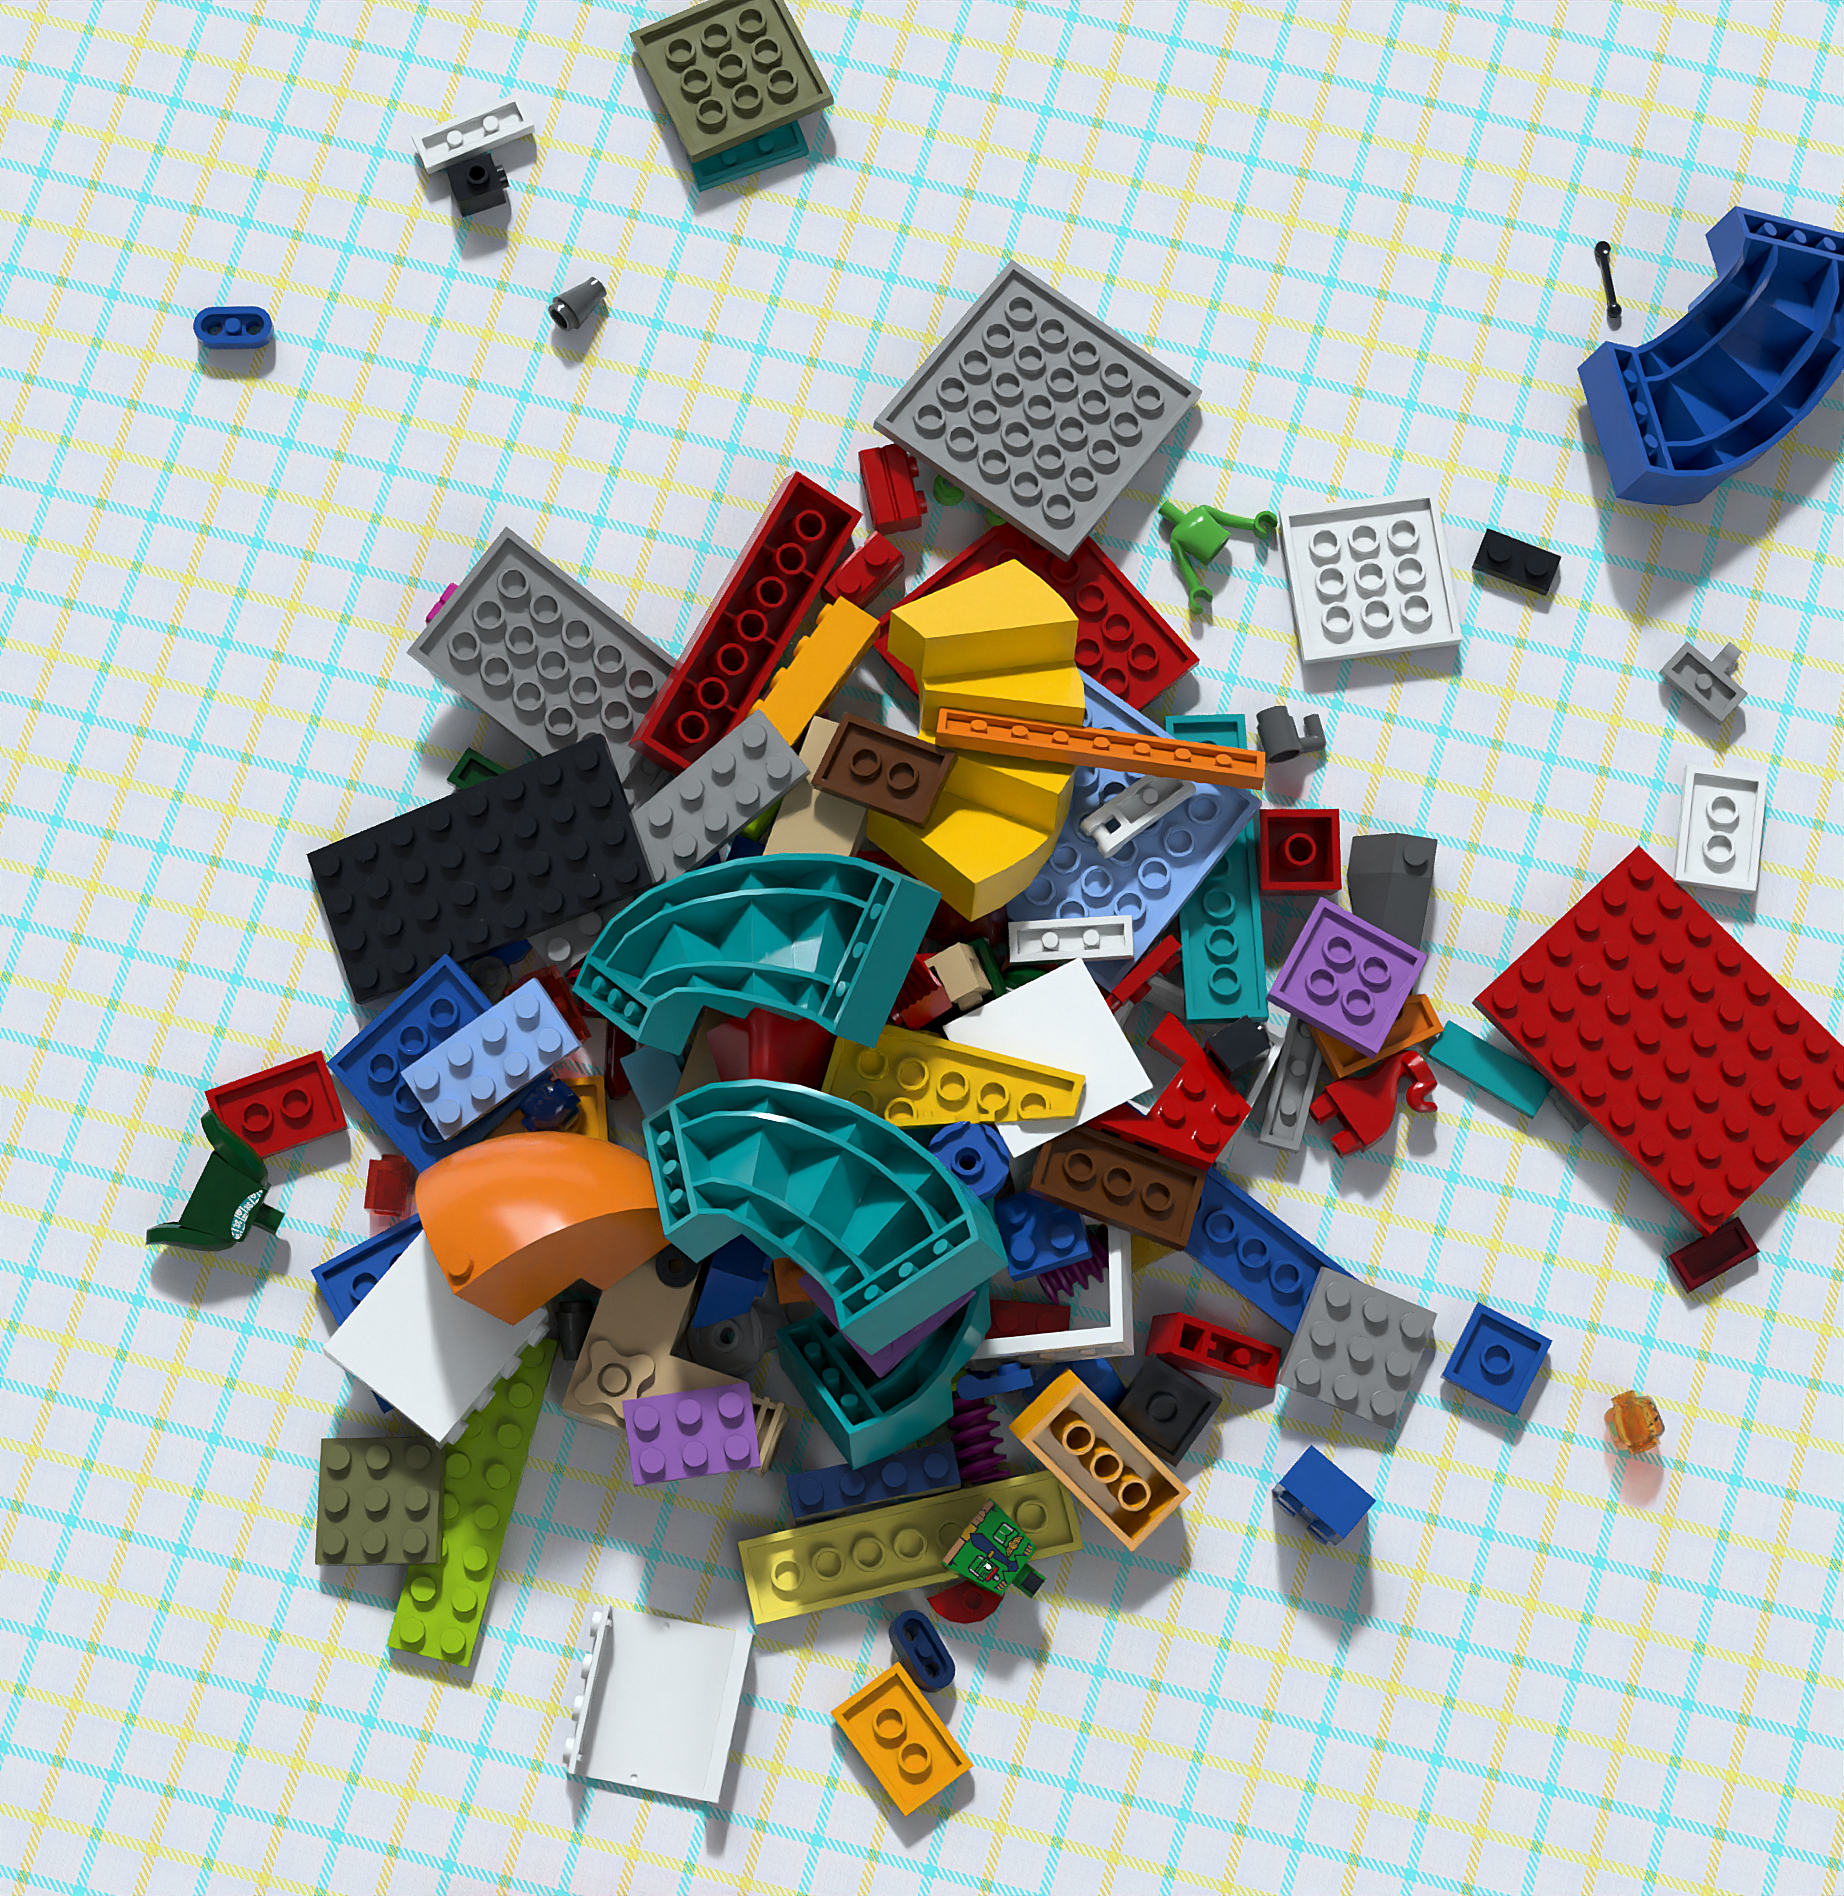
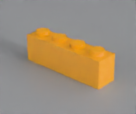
M841 596L833 606L828 603L822 609L816 620V624L819 626L811 637L805 635L799 641L793 651V656L796 658L788 669L784 667L779 669L770 683V688L773 690L765 701L757 700L747 715L748 718L757 709L762 710L795 752L804 742L813 716L821 717L880 635V621Z

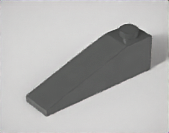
M1402 833L1353 836L1346 876L1354 909L1353 915L1419 951L1438 839ZM1413 986L1408 995H1412Z

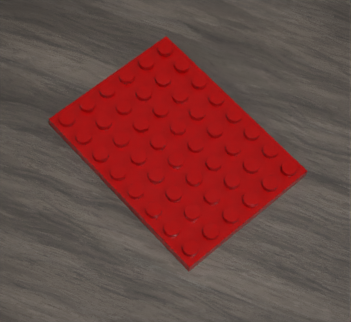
M1639 845L1472 1002L1705 1238H1708L1844 1104V1047L1677 882H1674V879Z

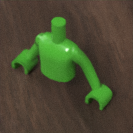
M1168 500L1161 506L1158 513L1175 526L1171 533L1170 549L1190 591L1188 607L1192 613L1196 615L1203 613V608L1194 601L1196 597H1203L1208 602H1212L1213 596L1209 588L1200 586L1192 564L1185 552H1188L1203 565L1207 566L1232 536L1230 532L1220 525L1251 530L1257 538L1266 539L1268 533L1259 526V523L1268 522L1273 527H1277L1278 521L1274 513L1262 511L1256 515L1255 519L1231 515L1207 505L1195 507L1187 514H1184Z

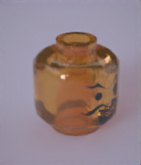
M1631 1390L1611 1399L1613 1407L1609 1408L1603 1417L1613 1443L1618 1450H1628L1630 1456L1661 1444L1659 1438L1665 1432V1425L1652 1397L1646 1395L1637 1397L1635 1391Z

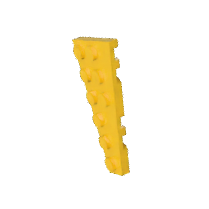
M885 1024L875 1048L837 1036L821 1092L852 1102L892 1123L900 1130L946 1127L959 1121H970V1124L988 1125L1002 1122L1075 1119L1086 1077L1077 1073Z

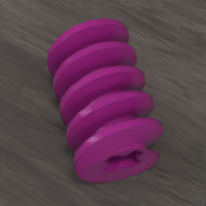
M1099 1225V1239L1092 1232L1087 1231L1093 1254L1092 1258L1036 1275L1044 1293L1055 1305L1060 1304L1058 1292L1060 1290H1063L1070 1298L1075 1296L1073 1284L1076 1282L1085 1291L1088 1290V1276L1090 1275L1099 1283L1104 1282L1103 1269L1107 1268L1109 1270L1108 1228L1106 1225Z
M961 1397L953 1399V1413L957 1414V1416L947 1421L948 1428L961 1431L951 1437L950 1441H953L955 1446L964 1447L956 1452L955 1455L957 1462L967 1463V1465L959 1469L961 1479L970 1480L968 1483L985 1482L1010 1475L1009 1470L997 1469V1464L1007 1459V1455L994 1452L993 1448L1003 1443L1004 1439L991 1436L990 1434L992 1430L1001 1424L1000 1421L987 1419L988 1414L997 1410V1405L984 1403L986 1397L974 1400H965Z

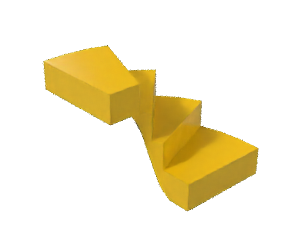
M1016 559L891 611L887 651L913 670L919 691L920 724L919 735L916 738L935 744L940 706L1083 726L1085 713L1084 684L1074 661L1079 619L1059 594ZM941 746L956 752L958 760L925 829L868 809L866 836L916 878L942 893L941 898L972 922L1001 908L1030 886L1053 853L1069 813L1077 766L1068 763L1034 760L1026 757L997 755L990 752Z

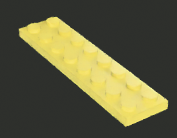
M1045 1470L739 1541L737 1543L755 1625L961 1578L940 1565L941 1561L989 1498L997 1503L1037 1547V1550L1028 1562L1083 1550L1084 1547L1070 1490L1050 1470Z

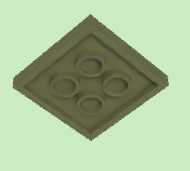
M431 1437L321 1438L315 1564L318 1566L441 1565L446 1444L440 1449Z

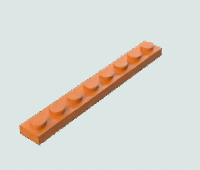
M940 706L935 745L948 746L954 749L962 748L990 752L997 755L1019 756L1034 760L1068 763L1075 766L1111 769L1117 772L1125 771L1153 775L1160 778L1168 777L1197 783L1231 786L1238 789L1262 791L1264 781L1265 752L942 706Z

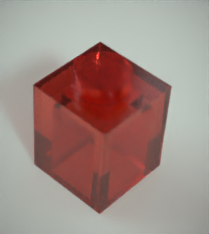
M383 1154L381 1155V1160L370 1159L364 1209L369 1215L410 1217L416 1170L411 1163H406V1157Z

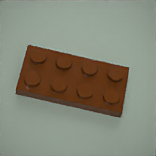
M1080 1124L1040 1145L1026 1193L1181 1252L1187 1246L1207 1172Z

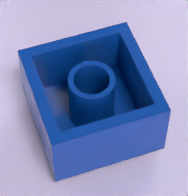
M1312 1445L1299 1457L1271 1490L1278 1496L1274 1502L1289 1516L1294 1517L1296 1514H1299L1310 1524L1306 1530L1324 1545L1331 1542L1336 1546L1344 1540L1377 1501Z

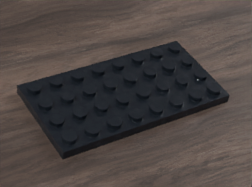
M601 733L306 854L355 1001L360 1005L412 985L444 954L451 956L460 966L657 886L605 736Z

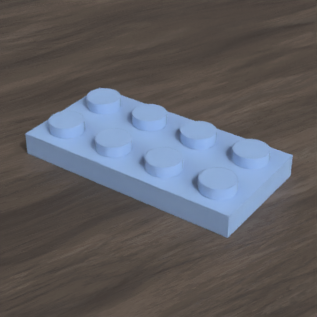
M533 978L400 1073L444 1140L450 1141L583 1046L539 980Z

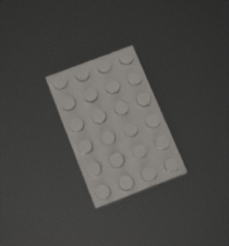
M507 526L406 652L540 758L596 734H603L618 774L636 752L628 747V744L677 662L676 659Z

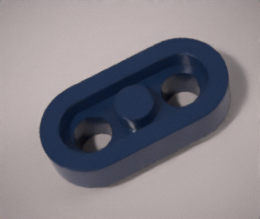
M916 1610L905 1611L896 1617L889 1627V1639L915 1685L928 1693L938 1692L948 1686L955 1676V1664L928 1617ZM904 1630L911 1634L912 1641L907 1640ZM925 1667L932 1670L933 1678L926 1673Z

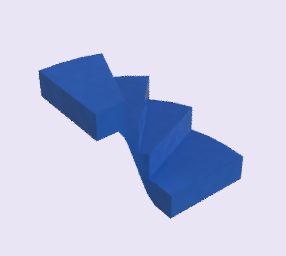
M1734 206L1705 234L1718 278L1688 305L1687 314L1657 338L1638 347L1605 341L1577 368L1616 498L1645 504L1668 506L1699 503L1729 476L1751 467L1811 413L1844 368V233Z

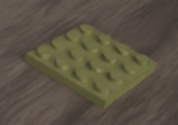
M708 0L630 33L631 42L692 164L834 104L833 95L784 0Z

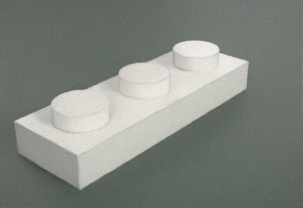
M517 92L411 136L425 170L429 175L535 132V128L521 95Z
M1132 915L1008 922L1011 966L1069 963L1079 957L1083 962L1135 959Z

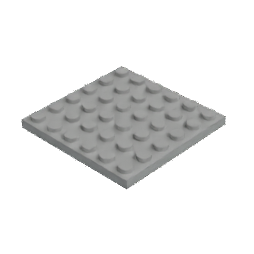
M1011 260L874 421L873 428L1061 560L1067 562L1201 397L1202 390Z

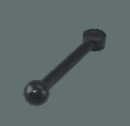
M1600 241L1596 244L1594 253L1601 261L1609 301L1607 314L1611 318H1617L1622 313V307L1616 301L1608 261L1611 247L1609 243Z

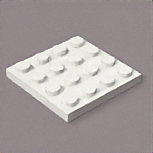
M1436 489L1279 510L1278 516L1303 665L1461 644L1462 634Z

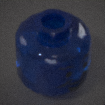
M559 1078L554 1082L549 1079H543L520 1101V1110L525 1115L520 1123L529 1132H566L580 1117V1109L577 1105L581 1100Z

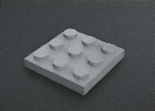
M1321 1267L1278 1377L1277 1384L1387 1429L1394 1430L1438 1313L1329 1268Z

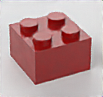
M1259 809L1253 816L1259 896H1331L1342 890L1339 809Z

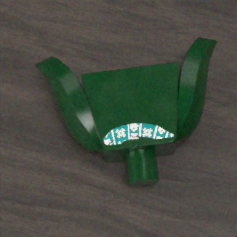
M213 1108L209 1109L201 1117V1124L208 1141L215 1150L211 1153L179 1222L163 1223L147 1229L145 1245L163 1244L191 1250L219 1252L232 1248L237 1242H244L253 1225L275 1235L285 1216L284 1212L264 1203L272 1185L267 1181L268 1171L263 1159L245 1140L233 1132L219 1118Z

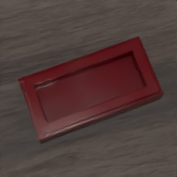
M1736 1217L1718 1227L1708 1238L1703 1236L1668 1256L1666 1260L1688 1294L1760 1251L1740 1218Z

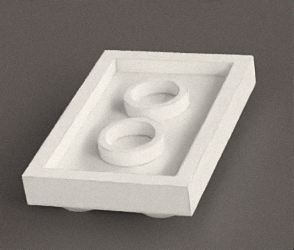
M1692 764L1686 765L1684 768L1673 873L1674 882H1677L1679 885L1750 895L1756 892L1768 775Z

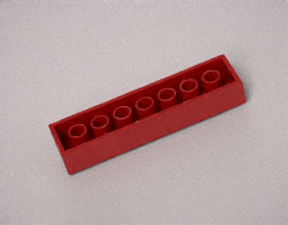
M797 470L783 479L633 735L628 747L677 777L740 725L863 514Z

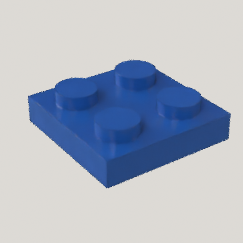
M1026 1191L995 1201L996 1220L1009 1263L1007 1266L1009 1276L1014 1282L1093 1257L1082 1214L1027 1194Z
M1478 1302L1440 1378L1515 1416L1553 1340Z

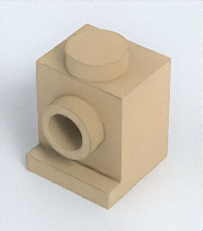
M958 942L924 961L931 971L938 973L939 977L937 979L944 987L950 1001L957 1003L961 1011L978 1006L983 1002L982 996L992 991V987L972 946Z

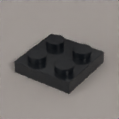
M1152 1351L1111 1411L1152 1453L1177 1467L1223 1399L1220 1394Z

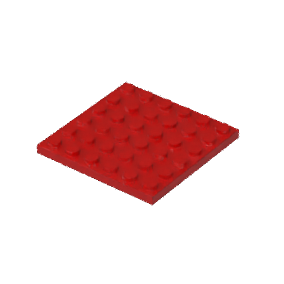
M1008 522L992 527L879 617L877 620L880 621V635L872 645L874 651L919 701V691L913 670L887 651L891 611L1016 559L1059 594L1079 619L1074 655L1077 668L1138 712H1141L1198 666L1200 662L1196 654L1089 535L1071 558L1064 562Z

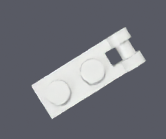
M1144 775L1084 819L1080 827L1088 837L1093 836L1097 841V849L1104 858H1109L1117 853L1125 843L1197 792L1196 787L1189 780ZM1114 818L1120 825V828L1111 834L1105 825Z

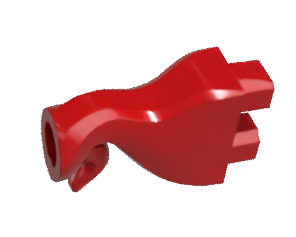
M1403 1050L1388 1056L1368 1076L1359 1078L1344 1077L1326 1086L1321 1096L1309 1106L1308 1113L1319 1127L1335 1117L1344 1127V1130L1329 1140L1331 1146L1341 1159L1359 1150L1361 1153H1364L1386 1135L1396 1112L1400 1077H1406L1412 1082L1406 1093V1101L1413 1111L1432 1113L1438 1110L1435 1103L1424 1101V1097L1431 1094L1436 1089L1438 1083L1429 1066L1415 1050Z

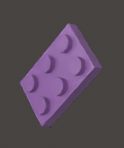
M749 1382L622 1401L634 1487L761 1468Z

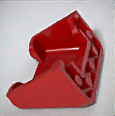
M757 1007L751 1010L745 1019L734 1016L706 1033L721 1082L761 1079L802 1085L820 1092L837 1039V1035L832 1034L811 1019L802 1018L795 1021Z

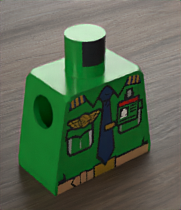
M991 1498L987 1500L940 1564L946 1570L1000 1598L1012 1583L1032 1599L1047 1579L1027 1564L1037 1550V1547Z

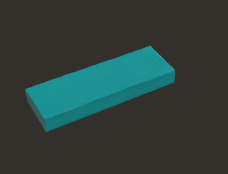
M795 120L692 164L687 153L686 155L699 191L702 192L809 155V148L799 123Z
M1450 1020L1447 1021L1444 1031L1440 1033L1427 1054L1428 1058L1530 1119L1535 1117L1547 1097V1093L1553 1086L1541 1074Z

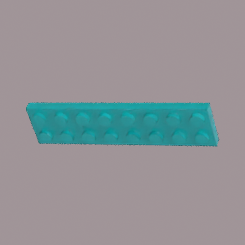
M1245 714L1164 717V731L1177 740L1247 749ZM1252 818L1177 914L1179 943L1182 945L1180 958L1182 959L1181 972L1185 1025L1228 1024L1237 1021L1246 1014L1253 1023L1267 1022L1269 1018L1268 1001L1265 1000L1267 986Z

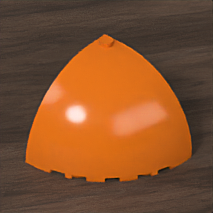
M555 1131L504 1135L465 1147L441 1159L420 1173L416 1180L415 1198L418 1214L431 1249L453 1294L512 1326L526 1318L579 1278L606 1291L671 1244L664 1236L650 1162L638 1154L606 1140L575 1133Z

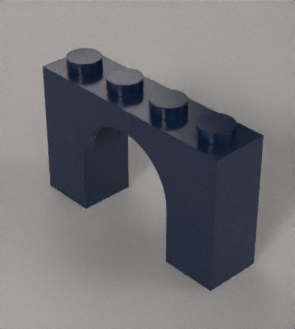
M953 1441L894 1453L855 1470H852L850 1465L846 1463L786 1476L796 1526L835 1518L837 1513L866 1504L909 1496H918L920 1500L959 1491L961 1487Z

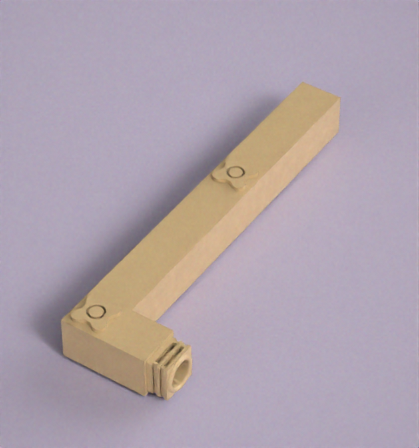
M813 716L799 754L800 759L812 773L784 795L763 855L779 853H831L856 857L866 833L868 809L816 790L811 784L839 723ZM707 1006L673 1099L707 1084L721 1082L706 1033L733 1018L734 1015ZM658 1252L606 1291L602 1292L561 1404V1409L566 1417L627 1438L622 1404L624 1400L746 1382L677 1358L713 1253L703 1259L696 1279L685 1288L672 1289L665 1286L659 1280L655 1267L659 1255ZM674 1259L669 1263V1270L675 1274L682 1272L685 1267V1263L680 1259ZM750 1389L761 1468L751 1470L756 1471L757 1476L763 1478L764 1474L770 1470L787 1424L789 1411L785 1406V1402L778 1401V1404L772 1403L770 1397L758 1398L757 1393Z

